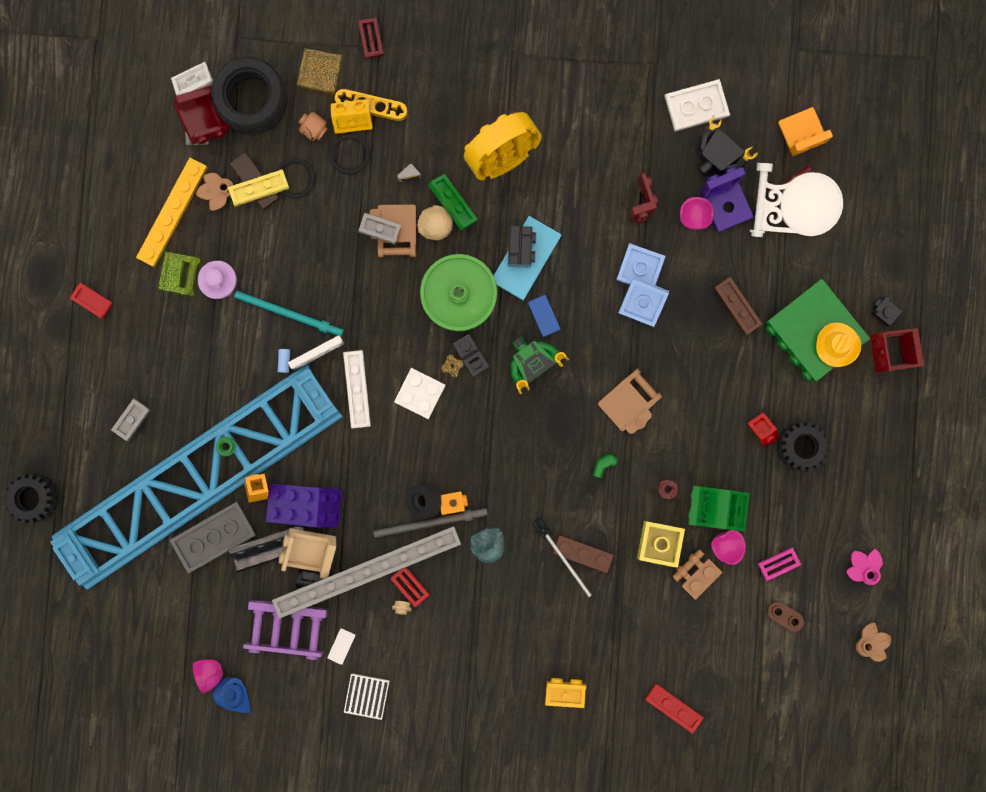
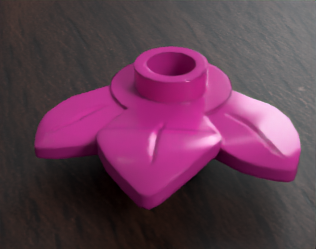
M874 549L867 556L862 552L853 551L851 555L853 567L846 570L848 576L854 581H863L867 585L877 584L881 578L879 569L883 563L880 553ZM869 572L873 573V577L871 579L867 577V574Z

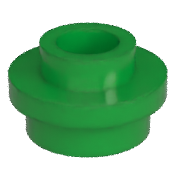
M222 437L216 443V450L222 456H230L236 449L235 441L230 437ZM225 443L229 444L228 450H225L223 448V445Z

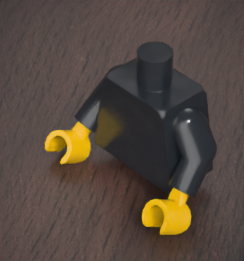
M715 115L711 117L710 125L706 127L701 135L698 148L701 153L699 159L704 162L698 171L705 177L712 170L719 175L733 167L739 169L746 165L749 159H753L758 155L757 152L751 156L749 150L753 147L744 151L718 128L722 123V119L719 124L713 123Z

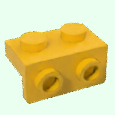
M551 678V681L546 683L545 705L584 708L586 684L578 679L563 682L561 678Z

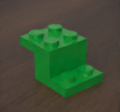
M693 486L689 525L745 531L750 493Z

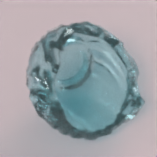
M498 527L485 529L471 536V551L481 562H496L503 556L505 552L504 536Z

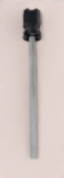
M541 518L533 521L532 524L538 532H542V538H547L587 596L590 597L591 593L549 536L551 532L545 529V523Z

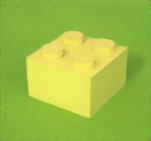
M644 521L637 559L678 568L685 529Z

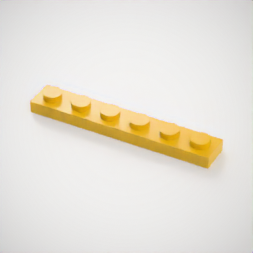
M189 158L136 257L137 259L153 267L156 266L208 169L206 165Z

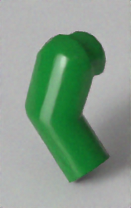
M612 454L599 458L593 476L602 478L605 468L616 466L617 458Z

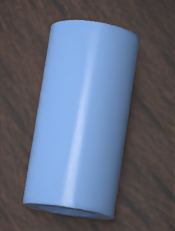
M279 349L278 372L289 373L290 350Z

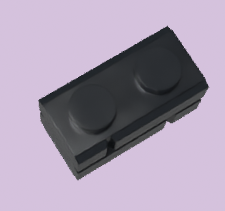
M509 226L508 267L530 268L531 263H535V251H532V244H536V232H532L533 227Z

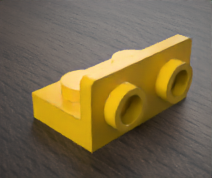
M368 99L331 104V117L335 134L373 129Z

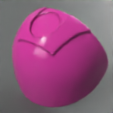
M689 198L681 207L680 220L684 226L690 229H704L713 221V207L705 198Z
M736 530L719 533L711 543L716 557L730 565L739 563L745 554L744 538Z
M210 659L199 660L193 663V674L199 690L202 693H206L219 684L223 677V669L217 661Z

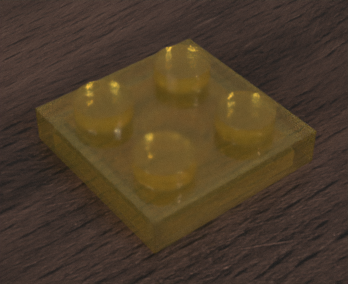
M304 48L297 86L335 94L342 55Z

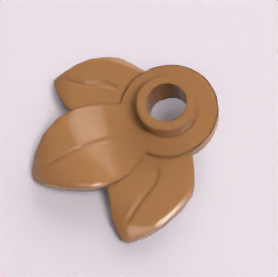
M216 173L205 174L204 180L206 183L198 188L196 195L202 199L209 200L210 210L215 211L225 206L227 197L231 196L228 187L233 186V183L229 179H222ZM222 185H227L225 191L221 190Z
M870 623L863 628L862 638L856 643V650L863 657H870L876 662L883 661L887 658L884 650L889 647L891 636L887 633H878L876 623Z

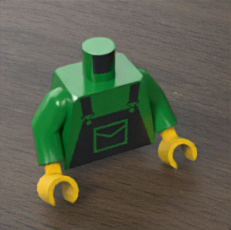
M519 337L512 343L518 353L513 356V360L510 363L511 377L517 386L518 392L522 394L521 388L527 387L529 391L528 384L556 363L562 367L563 364L560 362L562 359L565 358L567 361L569 359L565 353L558 351L552 345L542 341H533L527 345L524 339Z

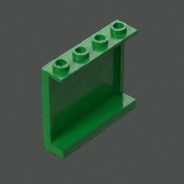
M823 279L814 283L808 290L764 323L767 326L765 327L766 331L771 336L776 337L779 341L777 342L778 346L783 351L788 352L791 356L789 357L790 361L795 366H799L803 371L801 372L802 376L812 383L818 381L834 368L824 363L817 353V338L825 326L831 323L848 325L859 336L861 346L870 339Z

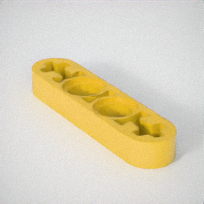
M341 89L335 94L336 103L341 102L339 97H343V95H346L347 99L353 101L361 98L368 99L370 115L395 121H402L407 117L406 106L398 101ZM384 103L386 105L383 112L376 111V104ZM389 105H391L393 110H398V107H401L404 113L396 116V112L390 110V114H388Z

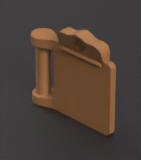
M379 205L378 209H371L370 215L401 225L395 243L410 242V247L384 248V243L389 242L378 239V258H382L384 255H410V257H416V206Z
M638 368L598 402L601 409L621 431L626 430L629 434H633L638 429L645 427L646 422L652 417L648 409L663 397L660 393L657 394L640 375L641 371ZM633 379L651 397L649 402L630 384Z

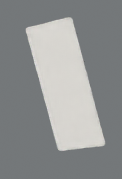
M340 629L327 658L342 665L355 634Z

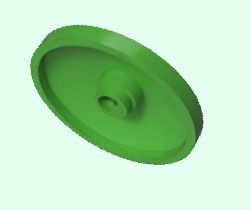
M463 254L449 255L436 261L425 273L420 288L421 302L426 314L438 326L451 331L471 330L481 325L491 315L497 300L496 281L489 268L480 260Z

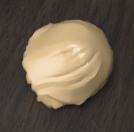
M433 205L423 210L419 216L417 224L418 233L426 239H444L452 231V218L444 207Z

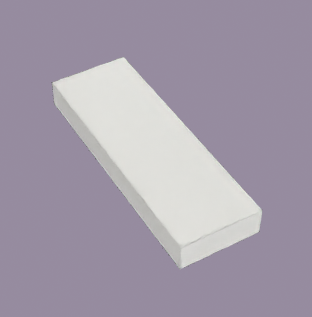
M337 336L288 362L291 369L296 370L338 348L344 342L340 336Z

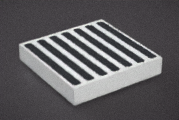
M352 673L344 713L382 720L390 680Z

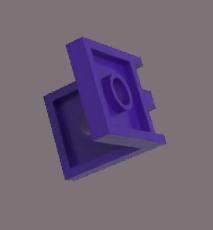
M736 167L730 168L725 171L726 174L720 177L718 174L709 177L700 190L702 198L707 199L713 207L712 222L717 233L753 218L739 185V181L745 176L743 167L736 169ZM730 203L733 206V211L730 213L725 212L723 205Z

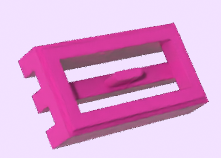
M793 547L757 563L765 581H769L801 565ZM790 553L792 554V556L764 568V565L771 563ZM792 560L795 561V563L787 567H784L770 575L767 574L768 571L773 570L787 562H790Z

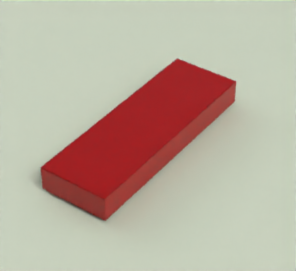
M657 683L654 684L644 698L692 734L703 720V716Z

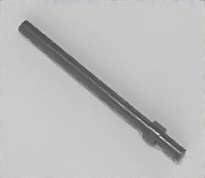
M486 508L473 511L469 509L459 514L374 530L373 533L374 537L378 538L463 520L465 522L473 521V518L488 516Z

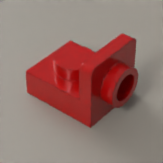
M764 412L748 422L749 428L760 440V444L763 447L776 441L778 437L777 428Z

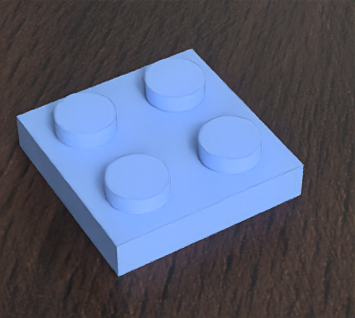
M629 243L616 280L630 285L633 277L655 285L665 256Z
M633 277L619 313L654 327L669 291Z

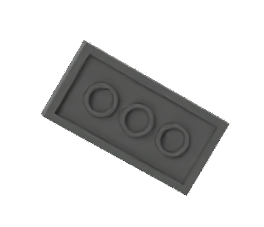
M235 502L169 541L189 574L228 552L229 548L238 546L257 534L239 502Z

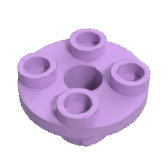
M209 262L199 272V288L210 298L222 299L228 297L236 287V273L225 262Z

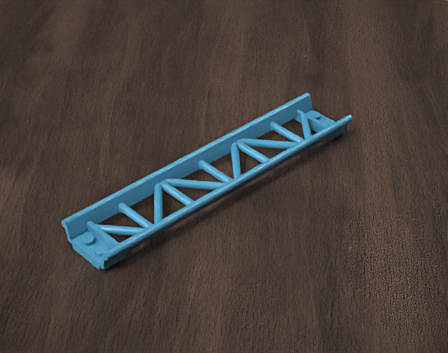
M306 364L53 534V540L50 542L53 550L72 579L79 586H84L88 590L245 484L246 477L260 474L343 416L333 405L313 375L309 365ZM292 385L294 388V399L289 435L267 401ZM302 400L315 419V422L298 433ZM261 407L282 439L233 424ZM231 432L278 446L253 464H250L235 441L236 449L234 454L244 470L217 487L221 455L216 450V443L220 438L230 437L234 440L230 434ZM215 437L210 488H208L187 455ZM178 461H181L202 493L154 480L153 478ZM149 486L198 501L173 518H170ZM135 491L128 543L107 509ZM144 492L164 524L137 541L142 493ZM100 515L121 547L79 536L76 530ZM86 546L114 553L117 556L99 567Z

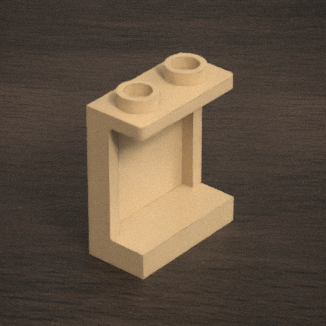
M290 528L289 534L284 536V552H280L278 563H281V571H286V567L289 566L320 572V578H328L336 550V536Z

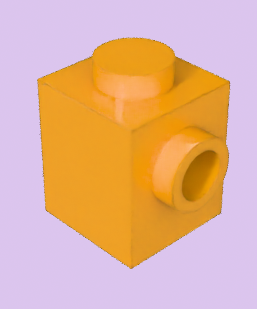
M254 474L245 478V489L249 503L268 499L269 491L265 474Z
M462 491L441 495L442 515L465 511V506H468L467 497L462 495Z

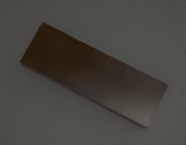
M243 153L230 163L243 182L262 176L246 153ZM276 194L257 199L264 210L279 200Z

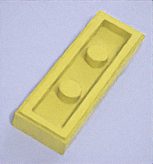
M282 169L230 186L228 189L233 204L236 207L287 190L289 186Z

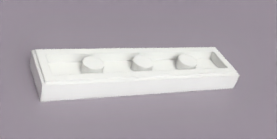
M363 350L343 352L351 428L370 427Z

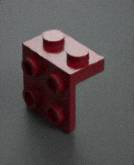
M645 172L640 173L637 180L644 204L632 207L629 213L631 222L641 223L646 221L647 217L653 216L658 205L657 197L655 194L652 195L650 189L652 187L651 179L649 176L646 177Z

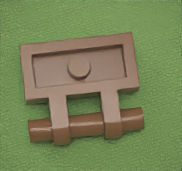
M698 550L695 554L692 553L688 557L689 560L682 567L679 566L676 569L677 572L672 576L677 582L682 577L686 579L681 586L695 600L723 573L710 559L707 558L703 563L700 561L704 555L701 550ZM696 565L698 569L690 576L687 572Z

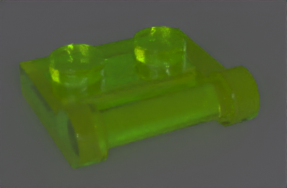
M165 252L158 289L193 296L194 290L192 289L200 258ZM188 262L190 264L185 288H181L184 263Z

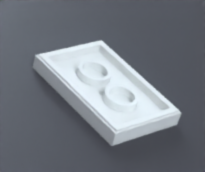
M720 79L668 93L664 96L675 132L709 123L714 115L713 121L730 116Z

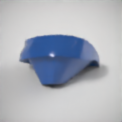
M234 677L224 678L217 685L213 693L216 704L226 710L251 713L248 695L242 681Z

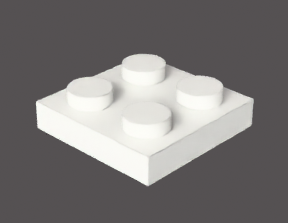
M411 368L394 402L429 419L446 385Z

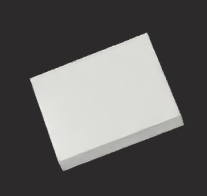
M205 62L171 78L176 95L213 86L212 83L214 81Z

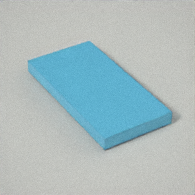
M528 216L523 226L533 227L532 232H536V244H532V251H535V263H531L530 268L508 267L507 252L494 274L498 287L523 301L561 237L560 233Z

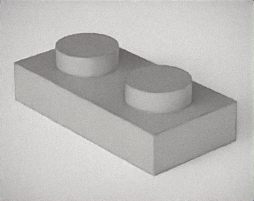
M364 213L358 232L395 244L401 225Z
M133 399L111 431L124 440L129 441L151 410L138 400Z

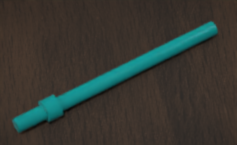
M239 291L235 293L234 298L313 326L321 332H329L340 337L343 335V329L332 326L327 321H318Z

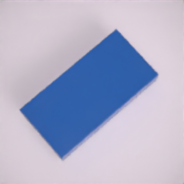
M546 295L528 302L542 337L561 330Z

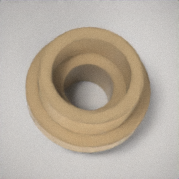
M395 601V604L392 606V609L396 610V614L407 615V612H411L409 602Z

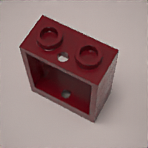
M918 328L870 335L876 373L924 366ZM900 337L904 364L891 366L886 338Z

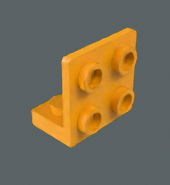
M813 107L778 122L792 157L827 143L833 137L830 130L823 131Z

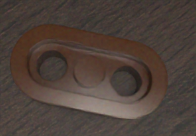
M774 601L767 606L768 617L788 630L799 631L803 627L804 619L802 615L783 603ZM777 608H780L781 613L779 615H775V610ZM794 618L797 619L796 625H792L791 623L792 619Z

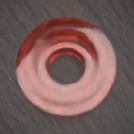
M664 480L660 483L658 491L663 498L671 499L676 496L678 487L674 481ZM666 486L671 487L670 493L665 492L664 489Z

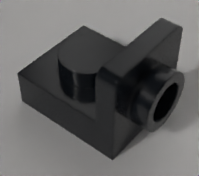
M879 297L872 306L874 308L871 313L889 327L902 311L889 301L890 297Z

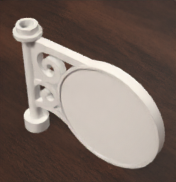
M757 163V171H760L754 230L750 229V232H752L751 236L763 237L765 231L816 236L827 232L837 223L842 213L843 197L840 188L834 180L821 173H804L786 184L773 185L767 182L768 171L772 172L773 164ZM766 188L772 189L768 193V197L770 199L775 198V196H773L774 193L777 194L778 198L775 202H769L766 200ZM776 212L777 218L774 220V215H769V221L777 224L783 219L789 228L770 226L766 221L768 214Z

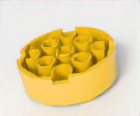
M518 112L508 116L503 114L493 124L483 126L480 129V133L471 143L465 146L464 159L477 179L485 180L488 176L493 179L507 173L522 163L529 156V150L537 148L542 135L527 113Z

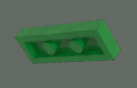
M445 174L428 184L461 231L478 220Z

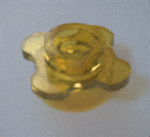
M448 355L446 357L447 361L441 366L443 372L450 373L452 377H457L459 375L458 371L464 366L462 360L455 359L453 355Z

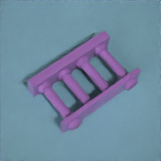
M249 601L248 609L253 610L255 617L252 642H247L243 646L244 649H249L248 652L260 653L261 650L305 655L306 659L317 660L318 657L323 655V651L317 650L319 627L322 618L328 616L329 608L309 606L292 613L290 647L278 646L282 618L279 619L273 602ZM265 611L273 612L272 615L274 616L271 645L259 643L262 616L265 614ZM303 616H310L312 620L309 649L298 648L300 623Z

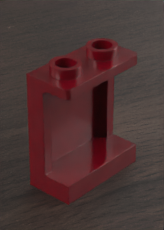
M212 86L177 95L173 102L192 145L196 143L199 145L204 144L209 139L215 137L216 139L223 138L227 135L230 128L215 110L211 97Z

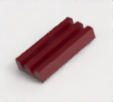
M377 17L358 21L365 59H369V57L375 58L379 55L380 57L384 56ZM370 23H374L379 51H375ZM364 24L367 25L370 46L372 51L369 53L367 49L365 33L363 28Z

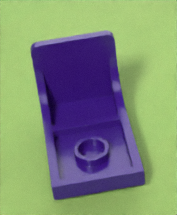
M269 483L266 522L309 527H338L341 518L342 491L337 488Z

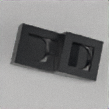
M469 333L452 342L473 377L489 367Z

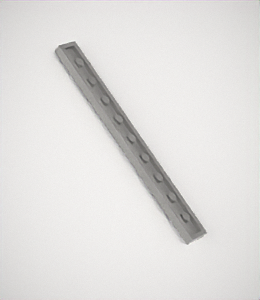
M451 527L272 600L280 619L459 546L461 543L455 528Z

